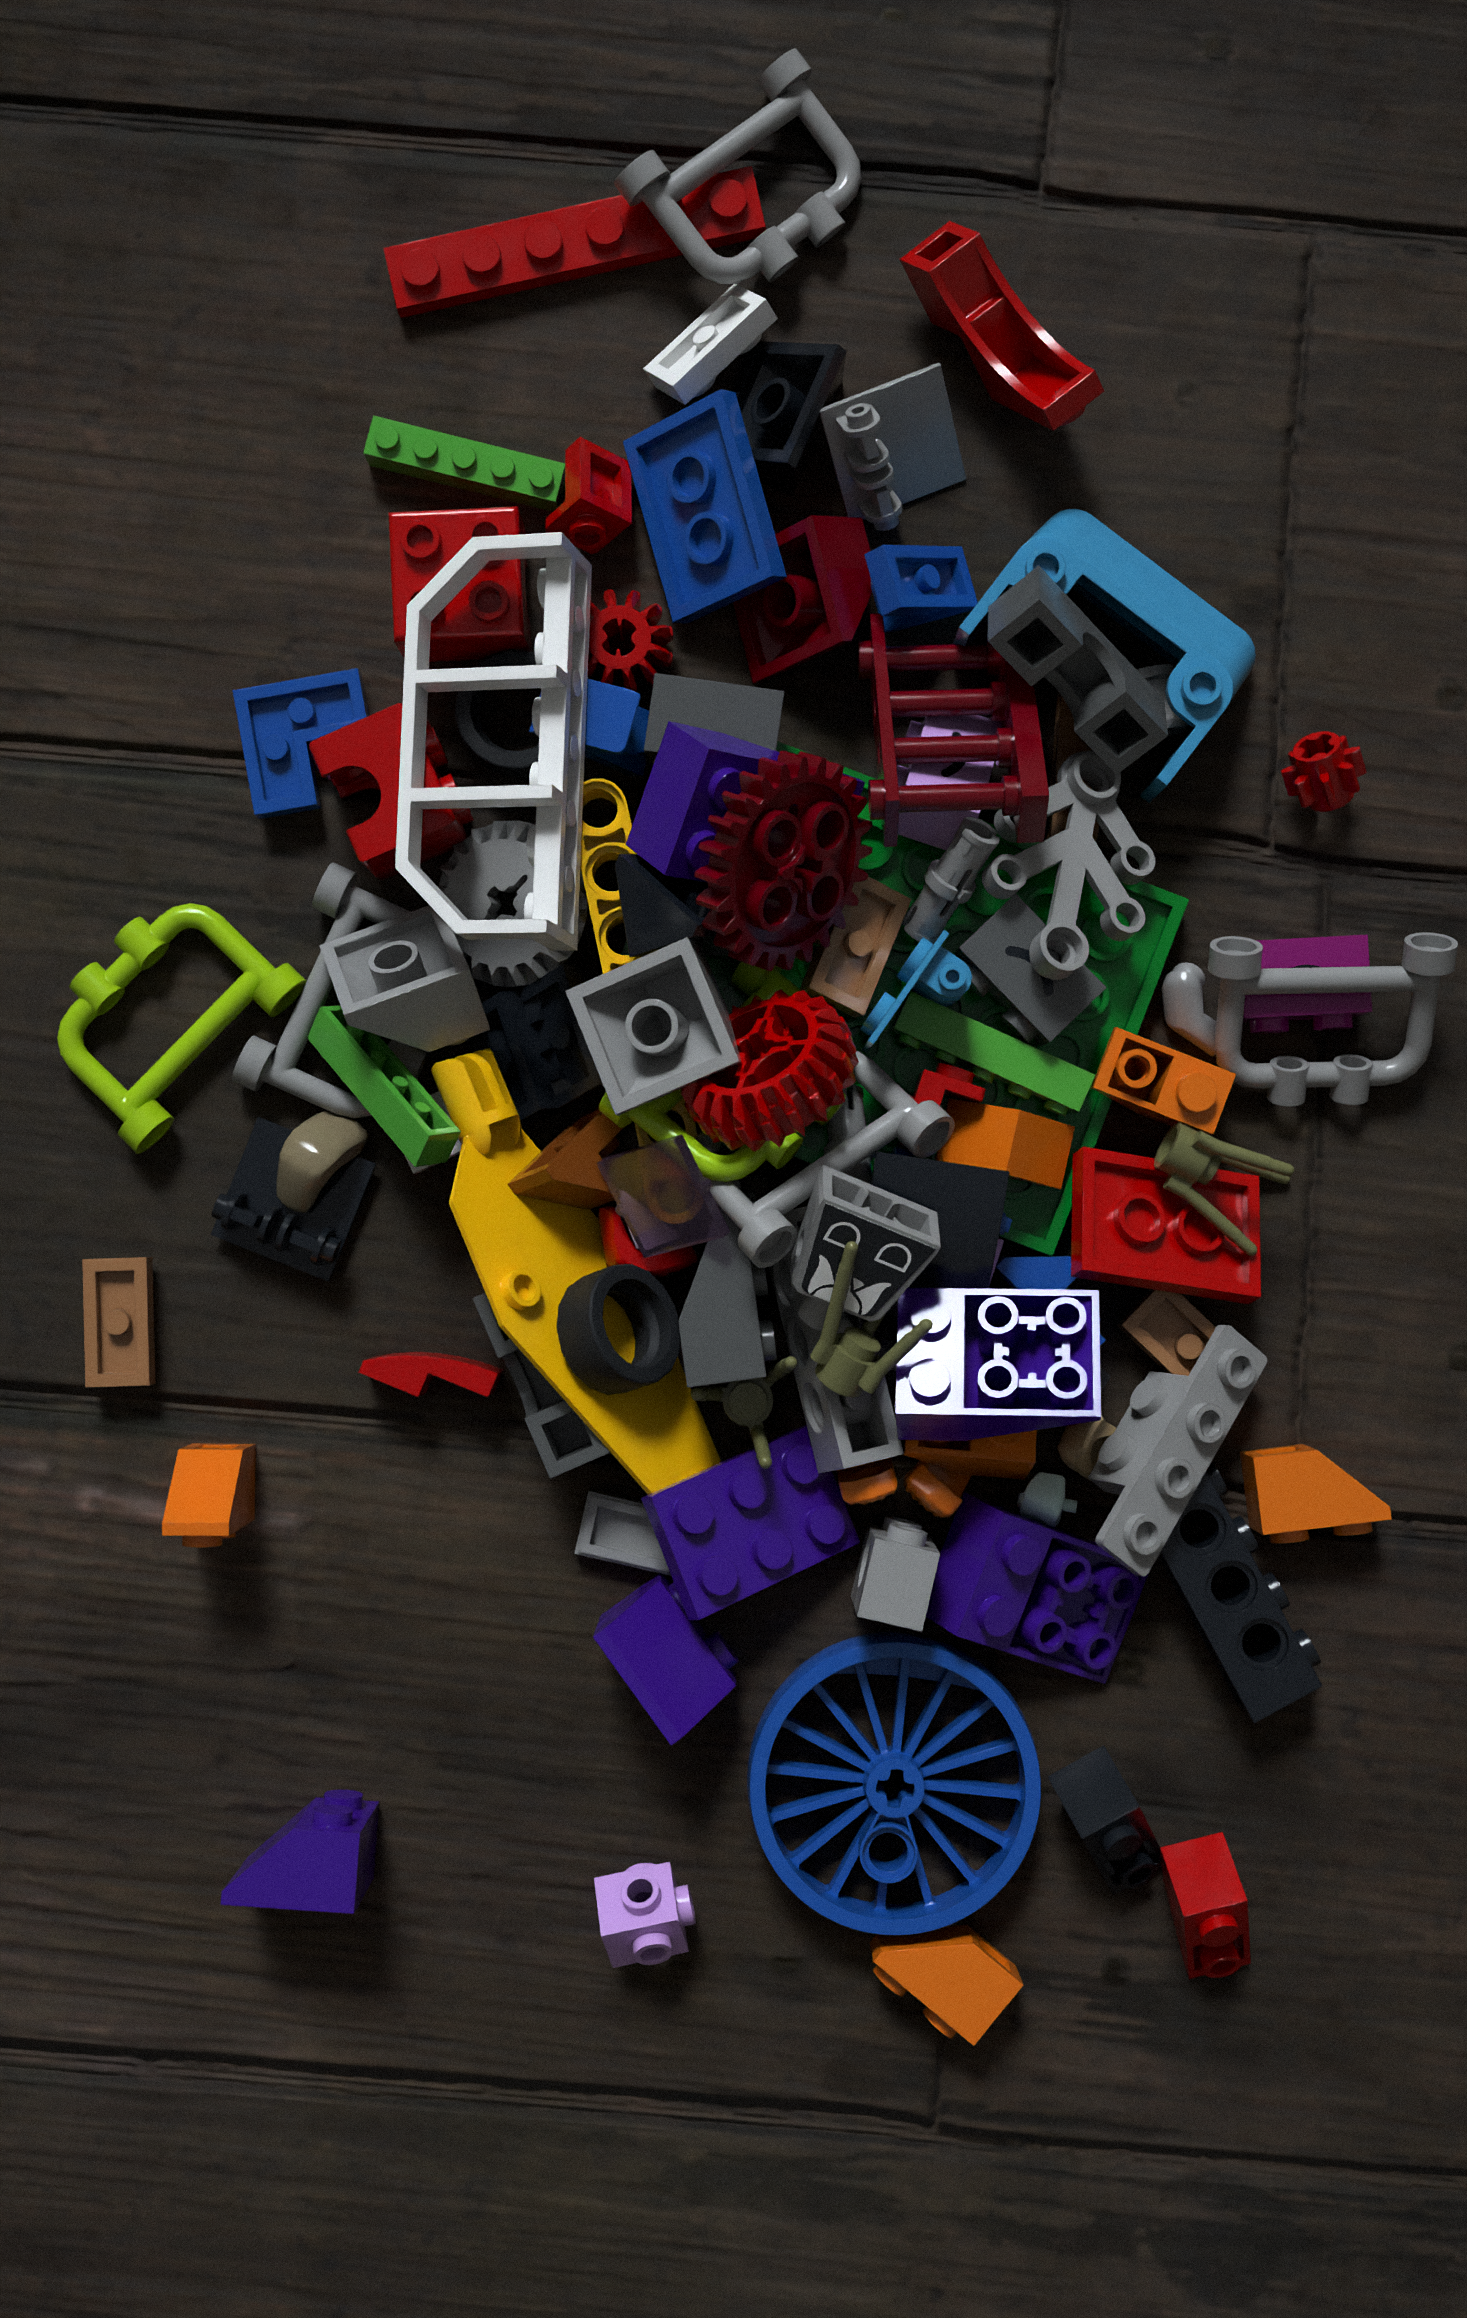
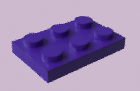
M807 1425L800 1426L768 1441L772 1464L768 1469H764L759 1465L755 1449L751 1448L641 1498L689 1620H700L860 1543L833 1472L818 1473Z

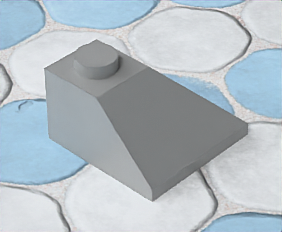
M430 905L319 945L344 1017L349 1026L427 1052L448 1045L461 1044L472 1036L491 1030L472 974L455 934Z
M688 937L565 991L614 1113L617 1116L742 1063L728 1009L703 948Z

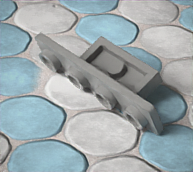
M1218 1325L1215 1328L1189 1376L1149 1371L1145 1380L1134 1389L1130 1398V1406L1115 1432L1101 1446L1099 1459L1088 1476V1479L1104 1492L1120 1495L1098 1532L1095 1542L1133 1574L1146 1576L1151 1570L1267 1364V1357L1230 1325Z

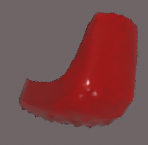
M611 1206L599 1209L600 1233L607 1267L633 1264L649 1271L655 1278H660L674 1272L683 1271L688 1267H693L699 1260V1256L690 1240L672 1242L650 1252L637 1250L630 1240L616 1209Z

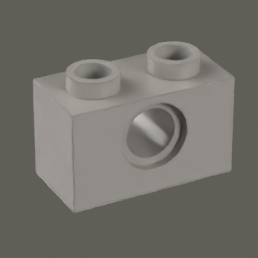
M885 1516L883 1525L868 1522L851 1592V1599L857 1617L922 1632L940 1557V1552L930 1536H927L928 1533L922 1531V1524L894 1516Z

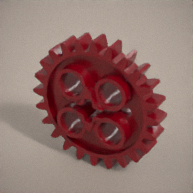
M780 751L777 761L765 757L759 759L758 775L746 771L739 773L742 791L739 795L725 790L722 793L727 812L724 817L717 815L709 816L708 822L717 833L714 840L699 843L698 848L710 855L709 864L695 871L694 877L708 882V888L696 898V904L711 909L703 920L702 925L706 929L717 932L713 944L728 950L730 958L771 972L774 966L791 970L795 958L807 963L812 960L813 944L826 949L830 946L828 928L831 925L841 929L846 927L845 918L841 911L845 904L858 906L859 899L851 890L854 882L867 880L868 874L858 868L859 860L870 855L873 847L861 844L860 838L872 827V821L857 817L868 801L866 797L853 794L858 781L856 778L843 775L844 766L841 764L827 761L824 757L800 751L798 755L787 751Z

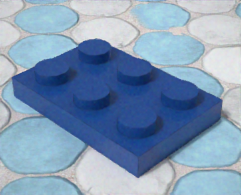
M720 389L623 441L673 623L688 624L787 578L736 392Z

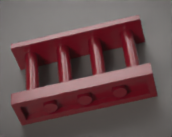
M881 613L870 614L869 640L857 642L858 680L870 679L878 780H869L868 807L870 820H882L884 847H897L899 813L1002 809L1003 816H1014L1017 843L1044 842L1049 789L1034 685L1031 687L988 642V637H985L984 643L967 644L966 646L960 644L886 646L883 617ZM984 669L986 676H996V682H990V688L890 691L888 672ZM990 715L991 721L1002 722V728H996L995 735L894 738L892 718ZM996 761L997 768L1008 769V775L1002 776L1000 783L898 786L896 764Z

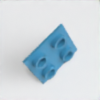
M943 930L934 944L924 937L917 944L896 976L906 983L897 999L885 992L860 1030L870 1037L862 1051L868 1053L910 990L948 1007L956 1003L969 989L972 981L970 968L964 961L941 946L949 935L947 931Z

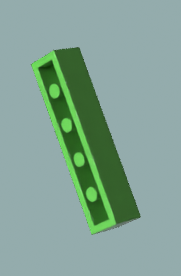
M373 415L363 453L369 466L551 512L561 505L565 490V463Z
M912 991L907 995L891 1030L899 1035L897 1038L899 1043L915 1050H919L920 1046L923 1045L936 1051L933 1056L935 1059L952 1066H956L957 1062L972 1068L971 1072L975 1074L974 1077L991 1084L994 1078L1009 1084L1007 1091L1025 1100H1029L1030 1096L1033 1095L1046 1101L1043 1106L1045 1109L1063 1117H1066L1067 1112L1074 1114L1080 1111L1095 1077L1093 1073Z
M340 1005L320 1007L307 1037L320 1055L328 1062L414 1167L447 1162L461 1133L460 1129L379 1035L349 1026Z

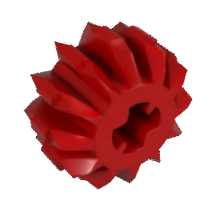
M612 589L604 591L603 596L605 609L600 611L593 603H590L588 679L597 680L602 676L601 682L615 686L616 683H623L624 688L637 692L635 680L641 678L647 686L653 688L654 675L657 672L652 666L663 668L672 665V653L661 646L673 641V629L671 626L657 625L663 615L659 604L649 605L639 612L641 595L638 591L632 590L627 595L625 606L617 605L616 594ZM616 634H620L621 641H624L625 634L630 635L633 651L621 656V651L618 648L616 656L611 655L608 639Z

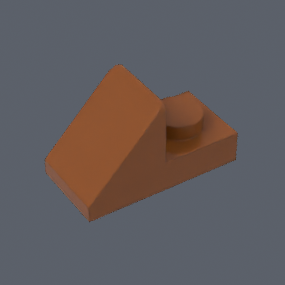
M599 1106L581 1113L508 1183V1186L515 1195L581 1209H592L624 1197L626 1193L623 1187L603 1161L605 1157L619 1146L620 1142L616 1135L623 1128L618 1127L600 1112Z

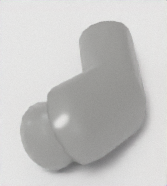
M1180 963L1174 967L1173 971L1166 975L1161 987L1164 1019L1172 1030L1213 1057L1215 1055L1214 1045L1217 1021L1204 1013L1202 986L1205 984V974L1193 963Z

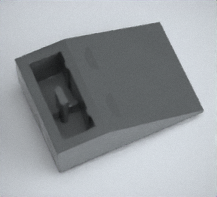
M740 1179L733 1180L732 1182L741 1190ZM755 1191L743 1192L752 1203L756 1202ZM721 1208L718 1211L678 1321L687 1387L766 1377L764 1362L777 1360L771 1318L759 1320L756 1296L768 1295L765 1268L757 1267L738 1247V1237L742 1230Z

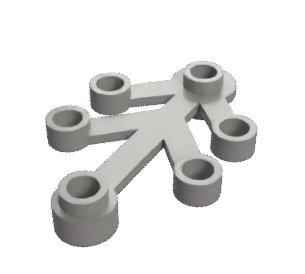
M1093 750L1077 752L1068 757L1058 770L1057 784L1048 787L1049 803L1047 817L1069 808L1065 830L1016 855L1001 854L997 856L984 869L982 874L983 886L990 895L998 899H1008L1025 885L1027 879L1058 864L1047 926L1032 939L1029 948L1030 961L1034 970L1041 976L1053 980H1062L1072 975L1086 962L1089 955L1087 938L1076 926L1084 878L1086 877L1105 908L1100 915V925L1103 932L1115 941H1126L1144 926L1145 912L1135 899L1129 897L1121 882L1128 885L1139 883L1153 871L1156 863L1152 849L1146 843L1139 840L1116 803V798L1120 791L1121 773L1116 775ZM1082 779L1087 781L1092 789L1087 787L1082 781ZM1002 809L998 810L994 816V827L997 833L1006 841L1017 842L1015 824L1009 816L1002 815ZM1095 820L1116 850L1110 864L1092 837ZM1126 855L1136 859L1140 870L1131 867ZM997 869L1006 871L1012 879V884L1003 882L999 878ZM1116 911L1123 913L1127 917L1129 927L1124 926L1118 921ZM1047 948L1057 952L1060 962L1050 955Z

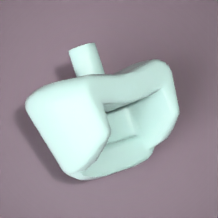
M1039 1472L1029 1482L1024 1493L1018 1494L1017 1506L1020 1508L1019 1513L1050 1527H1055L1060 1522L1063 1511L1076 1513L1078 1503L1077 1500L1065 1498V1478L1063 1476Z

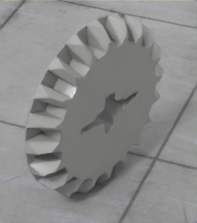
M494 821L493 824L486 827L471 829V835L465 841L453 845L454 853L448 862L439 866L442 871V877L437 887L468 920L524 919L525 898L529 892H533L534 867L531 866L527 855V835L531 827H536L535 824L523 821ZM581 868L578 943L586 924L588 901ZM518 889L516 892L518 895L513 901V906L518 911L516 915L498 916L496 912L502 905L497 897L499 891L513 893ZM454 932L472 977L490 983L493 986L520 987L530 985L564 964L574 952L552 951L532 939L467 940Z

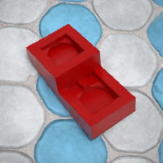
M405 1352L375 1356L363 1360L358 1373L417 1397L427 1392L433 1375L489 1397L495 1392L504 1369L461 1356L429 1352Z

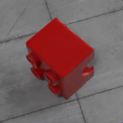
M518 506L388 512L394 643L403 658H405L406 613L409 602L472 537L526 534ZM527 559L489 561L431 621L429 662L482 660L489 655L506 650L532 652L525 584V568L528 567Z
M402 703L392 705L319 737L309 744V749L322 778L327 776L328 780H332L341 798H346L368 789L381 791L380 804L375 814L367 821L346 830L358 860L379 880H385L399 873L395 868ZM427 719L424 788L459 787V785H456L451 773L442 777L438 767L449 762L434 728H431ZM469 808L423 809L420 864L453 850L454 844L463 842L468 838L463 825L474 821Z

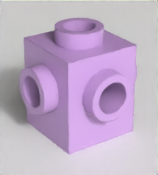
M670 1862L661 1864L639 1863L629 1867L624 1872L594 1878L601 1938L613 1968L634 1963L643 1965L659 1964L668 1960L672 1955L689 1952L685 1926L696 1924L692 1895L688 1884L677 1886Z

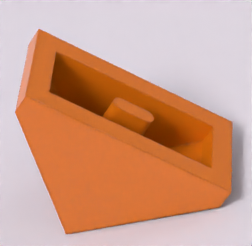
M948 1099L946 1112L954 1119L955 1127L949 1140L937 1151L936 1161L1009 1171L1010 1179L1059 1190L1062 1188L1075 1130L1074 1126L1018 1109Z

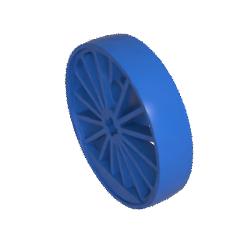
M877 1632L848 1638L819 1651L797 1667L780 1685L765 1707L753 1736L748 1759L747 1790L753 1827L764 1854L781 1880L801 1901L824 1917L855 1930L880 1935H911L937 1930L964 1919L988 1903L1008 1883L1024 1859L1036 1829L1041 1800V1775L1038 1753L1029 1725L1010 1692L987 1667L966 1652L934 1638L904 1632ZM832 1674L857 1675L878 1749H875L823 1685L822 1680ZM867 1674L898 1676L891 1744L889 1746ZM908 1677L937 1681L902 1746ZM951 1684L984 1693L980 1699L916 1750ZM813 1689L867 1757L788 1714L808 1691ZM993 1706L999 1709L1008 1723L1011 1731L1008 1737L928 1760ZM781 1726L858 1768L769 1759L775 1738ZM1010 1751L1017 1752L1019 1781L1016 1784L930 1776ZM891 1770H901L904 1782L909 1784H899L894 1795L886 1794L884 1785L880 1781L888 1780ZM769 1773L854 1782L774 1807L768 1805L765 1790L766 1776ZM928 1790L1017 1800L1008 1829L1001 1831ZM857 1798L794 1851L786 1848L775 1828L774 1823ZM921 1802L999 1844L991 1857L979 1870H973L920 1805ZM869 1808L830 1883L823 1884L800 1865ZM911 1813L917 1817L966 1878L964 1882L940 1895H932L909 1815ZM883 1833L897 1834L905 1841L904 1850L895 1860L888 1862L877 1860L869 1852V1847L874 1838ZM858 1856L865 1872L877 1881L875 1899L872 1902L855 1899L839 1893ZM915 1870L922 1899L910 1903L887 1904V1883L899 1882Z

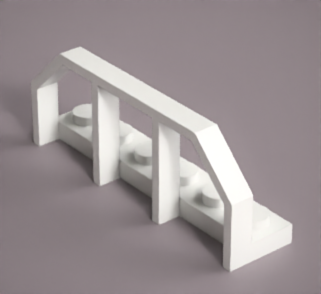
M562 532L472 537L407 605L395 868L457 935L467 940L532 939L552 951H577L592 565ZM546 558V568L539 570L537 578L538 598L542 608H544L543 632L537 634L535 639L536 665L429 669L431 621L489 561ZM541 688V697H536L532 706L533 728L535 734L539 737L538 762H533L531 765L529 785L424 788L428 692ZM536 806V827H531L527 835L528 860L531 866L534 867L533 892H529L525 898L524 919L468 920L420 868L423 809Z

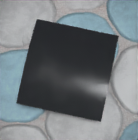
M562 964L519 992L501 991L483 1002L482 1006L491 1030L472 1036L467 1040L470 1053L490 1048L494 1053L519 1114L522 1128L562 1112L605 1091L565 992L585 982L579 965Z
M883 1152L875 1153L871 1185L936 1211L938 1215L941 1248L908 1288L988 1289L1002 1221L1009 1171Z

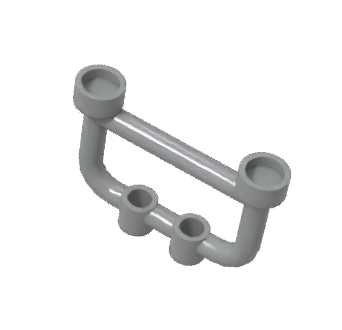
M797 48L791 49L780 56L758 79V85L771 103L671 174L655 151L650 150L631 162L614 181L615 187L630 206H635L643 201L690 265L704 278L716 283L737 284L753 277L760 271L768 282L774 281L798 260L799 257L792 247L808 237L815 248H818L843 228L845 221L839 213L846 209L857 196L862 179L860 161L850 142L805 83L811 75L812 69ZM798 116L833 163L837 175L835 183L825 192L820 191L808 199L792 216L777 227L774 225L765 230L738 255L734 257L717 255L709 247L677 202Z
M334 862L328 866L322 876L312 902L313 909L335 918L325 943L357 932L364 918L379 924L411 911L356 887L357 873ZM321 951L278 1045H274L255 1035L251 1036L238 1058L233 1071L232 1081L255 1092L266 1082L336 1115L353 1119L372 1116L353 1093L295 1068L306 1046L307 1037L319 1008L324 1007L333 987ZM390 1040L388 1047L418 1080L429 1052Z
M1420 932L1410 934L1404 939L1402 966L1261 969L1263 945L1260 942L1239 936H1226L1212 940L1209 948L1208 971L1214 976L1220 977L1214 1045L1217 1065L1222 1069L1235 1073L1234 1082L1239 1086L1256 1089L1267 1088V1100L1280 1106H1298L1303 1104L1306 1098V1088L1330 1087V1098L1341 1104L1359 1105L1367 1102L1370 1086L1400 1083L1414 1075L1427 1060L1432 1045L1440 976L1454 972L1458 942L1450 936L1439 933ZM1411 992L1405 1044L1401 1052L1392 1059L1371 1061L1363 1056L1346 1054L1335 1057L1333 1062H1307L1299 1057L1278 1056L1271 1059L1270 1063H1252L1245 1060L1241 1055L1245 995Z
M856 1051L859 1063L853 1069L855 1079L888 1111L887 1113L755 1203H752L732 1181L707 1180L693 1171L691 1173L698 1185L742 1230L738 1237V1247L757 1267L765 1268L780 1261L795 1244L797 1230L783 1215L810 1198L822 1165L846 1173L896 1138L915 1157H929L940 1150L951 1137L955 1127L954 1119L933 1100H927L918 1104L872 1059ZM703 1132L695 1137L698 1142L715 1154L726 1145L724 1142L713 1143L710 1137Z

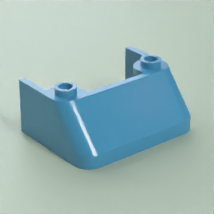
M1066 509L1053 515L1021 546L960 625L953 644L963 646L972 644L988 623V606L1039 565L1066 595L1071 589H1074L1171 664H1176L1166 682V699L1171 710L1189 724L1191 729L1139 795L1150 803L1169 784L1227 708L1254 666L1256 657L1255 647L1252 639L1243 629L1094 516L1083 510Z

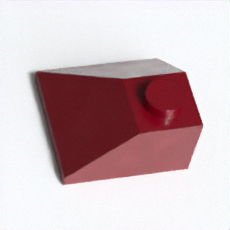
M811 515L775 534L787 578L733 602L753 683H763L852 641L872 594L871 577L864 554L870 552V547L862 518Z

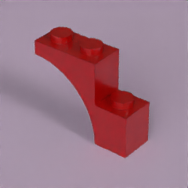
M948 221L899 259L931 323L961 337L993 401L1054 431L1059 426L1067 425L1079 418L1085 411L1086 405L1104 392L1096 371L1076 359L1057 343L1024 306L998 268L979 232Z

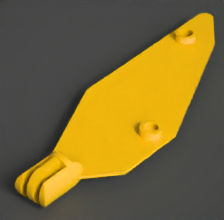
M490 1048L435 1063L431 1068L434 1081L450 1119L461 1131L458 1139L462 1146L449 1205L499 1327L648 1495L720 1463L721 1460L697 1402L691 1398L692 1390L690 1387H687L686 1376L678 1357L672 1370L657 1383L620 1394L606 1395L593 1390L572 1372L561 1351L557 1333L558 1306L570 1285L583 1276L607 1268L599 1219L590 1209H581L515 1195L508 1186V1183L541 1151L522 1129L519 1114L494 1053ZM606 1295L603 1307L606 1335L614 1350L627 1363L631 1364L635 1353V1336L632 1323L625 1310L612 1297Z

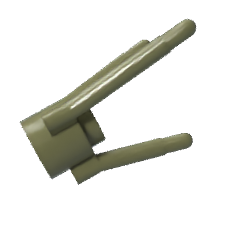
M1176 1122L1161 1141L1154 1159L1155 1168L1168 1174L1163 1188L1185 1199L1247 1255H1255L1257 1253L1256 1245L1192 1187V1184L1197 1181L1206 1185L1215 1175L1220 1163H1224L1261 1178L1285 1185L1290 1182V1176L1294 1173V1167L1289 1163L1273 1159L1270 1156L1220 1141L1202 1131H1197L1181 1122Z
M849 1241L845 1245L842 1259L839 1263L821 1336L810 1354V1358L818 1363L815 1367V1374L826 1387L843 1396L855 1398L859 1397L863 1390L874 1394L884 1376L932 1329L933 1323L928 1318L922 1319L881 1359L878 1355L881 1346L873 1335L886 1313L879 1320L868 1321L865 1319L861 1328L850 1326L843 1333L837 1334L858 1252L857 1243Z
M793 1356L782 1359L771 1368L765 1370L766 1377L728 1382L726 1387L713 1385L694 1388L691 1391V1398L695 1401L722 1402L724 1411L730 1420L738 1425L749 1427L759 1465L764 1469H768L772 1464L771 1452L762 1423L770 1414L774 1399L771 1386L777 1380L790 1373L797 1366V1360Z

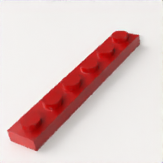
M752 166L717 173L677 202L711 249L756 239L766 230ZM622 195L383 248L396 308L400 318L683 255L643 201L635 206H630Z

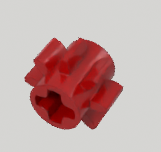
M1329 731L1315 732L1300 739L1294 745L1293 750L1288 753L1291 766L1281 770L1288 796L1298 795L1301 807L1306 808L1309 806L1311 809L1319 812L1333 811L1349 803L1354 794L1360 791L1357 777L1367 773L1360 746L1349 748L1346 736L1342 735L1339 737L1336 733Z

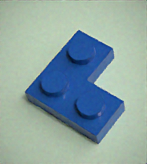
M355 668L232 690L254 815L258 819L320 809V797L309 744L319 737L369 716L360 670Z

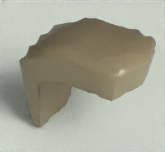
M327 1110L312 1116L296 1127L285 1140L279 1153L277 1197L282 1204L295 1212L306 1213L309 1211L329 1178L342 1165L360 1155L368 1140L367 1131L356 1119L336 1115Z

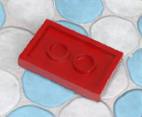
M1084 1146L1073 1154L1071 1277L1250 1304L1261 1298L1259 1176L1218 1169L1206 1185L1197 1181L1192 1184V1187L1256 1245L1257 1253L1249 1256L1223 1235L1185 1199L1163 1188L1168 1174L1155 1168V1158Z

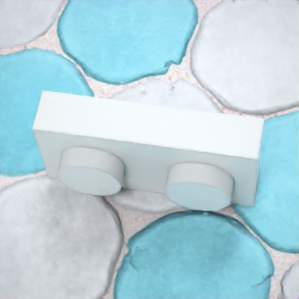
M733 284L643 369L657 389L686 405L692 398L698 397L709 390L714 384L716 376L738 355L744 354L755 347L760 341L762 333L778 318L765 298L737 284Z

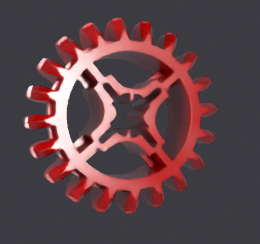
M780 989L770 999L763 1000L758 995H755L751 1004L739 1009L732 1005V1013L729 1017L742 1063L681 1088V1095L685 1100L684 1106L693 1122H697L702 1132L708 1135L713 1143L724 1142L731 1151L746 1144L753 1152H756L766 1141L771 1140L780 1148L786 1136L795 1132L805 1136V1127L813 1121H828L827 1108L844 1103L843 1089L850 1087L856 1082L853 1069L859 1061L856 1056V1047L851 1039L852 1033L842 1016L839 1017L835 1008L827 1004L823 996L811 998L805 990H801L789 997Z

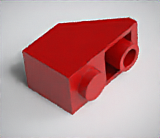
M1223 1832L1160 1847L1163 1881L1188 1978L1191 1979L1203 1975L1210 1978H1221L1233 1974L1243 1965L1251 1964L1248 1900Z

